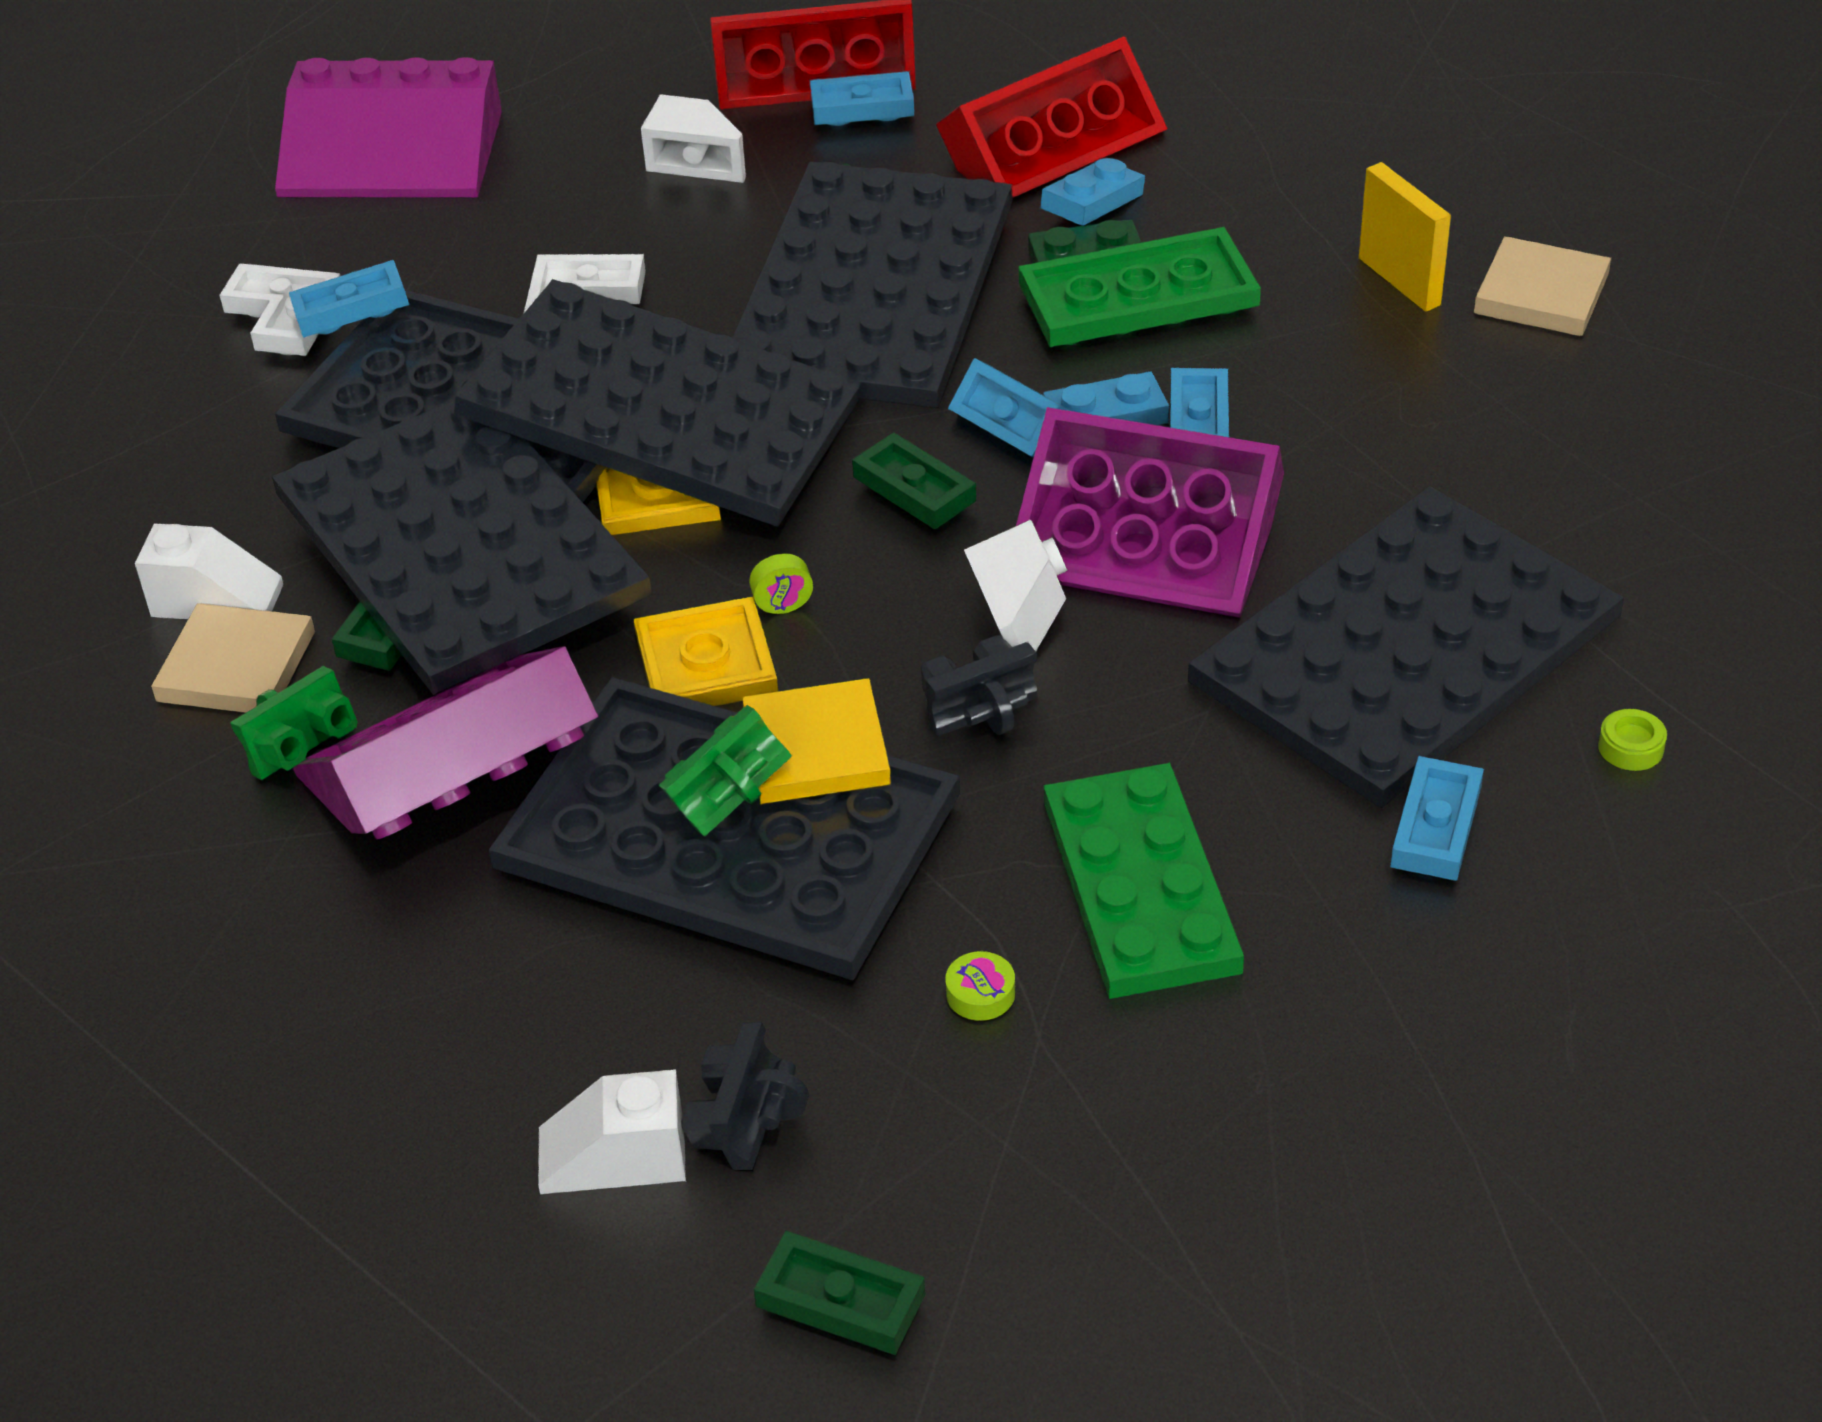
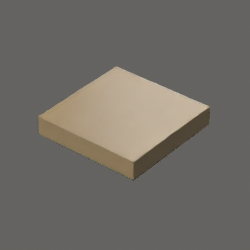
M1504 236L1476 296L1474 313L1583 336L1608 277L1611 258Z
M197 603L151 686L156 702L248 712L256 707V698L268 689H273L279 693L287 688L315 633L312 617Z

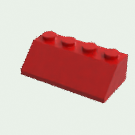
M884 0L710 18L720 109L810 101V80L909 71L912 90H916L912 0Z
M1125 36L961 105L936 124L959 173L967 179H986L991 182L1012 184V198L1168 129Z

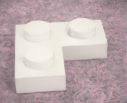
M537 255L524 312L552 279L576 284L584 290L614 300H623L630 304H640L646 273L644 255Z
M239 263L220 294L224 313L260 317L251 331L255 351L306 356L318 334L303 338L288 292L340 277V273Z

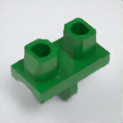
M322 666L279 693L273 689H268L256 698V707L231 721L230 724L246 751L248 767L252 776L263 780L280 768L288 771L306 760V754L309 750L332 736L337 738L343 737L357 728L358 721L349 698L342 694L334 671Z
M746 705L735 716L730 715L714 730V735L687 760H681L665 775V780L659 786L693 827L705 837L744 800L753 804L761 796L758 787L787 762L792 755L769 730L756 710Z

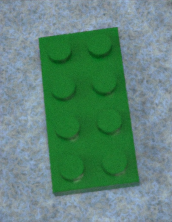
M1225 227L1018 266L1019 285L1050 347L1072 345L1084 340L1115 334H1128L1135 330L1166 324H1179L1186 320L1216 314H1230L1237 310L1260 306L1261 288Z
M1170 763L1044 785V806L1109 999L1243 974L1244 954Z

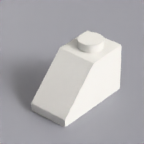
M660 94L641 127L646 171L743 183L746 178L742 133L709 100Z
M1029 520L964 551L1003 639L1012 647L1028 641L1036 651L1066 600L1057 575L1066 572L1067 569L1054 539L1050 538L1041 542L1032 521Z
M154 523L135 562L151 617L189 619L197 603L272 612L284 585L280 574L212 527Z
M676 1070L602 1076L539 1127L540 1194L686 1181L684 1130L681 1124L683 1114Z

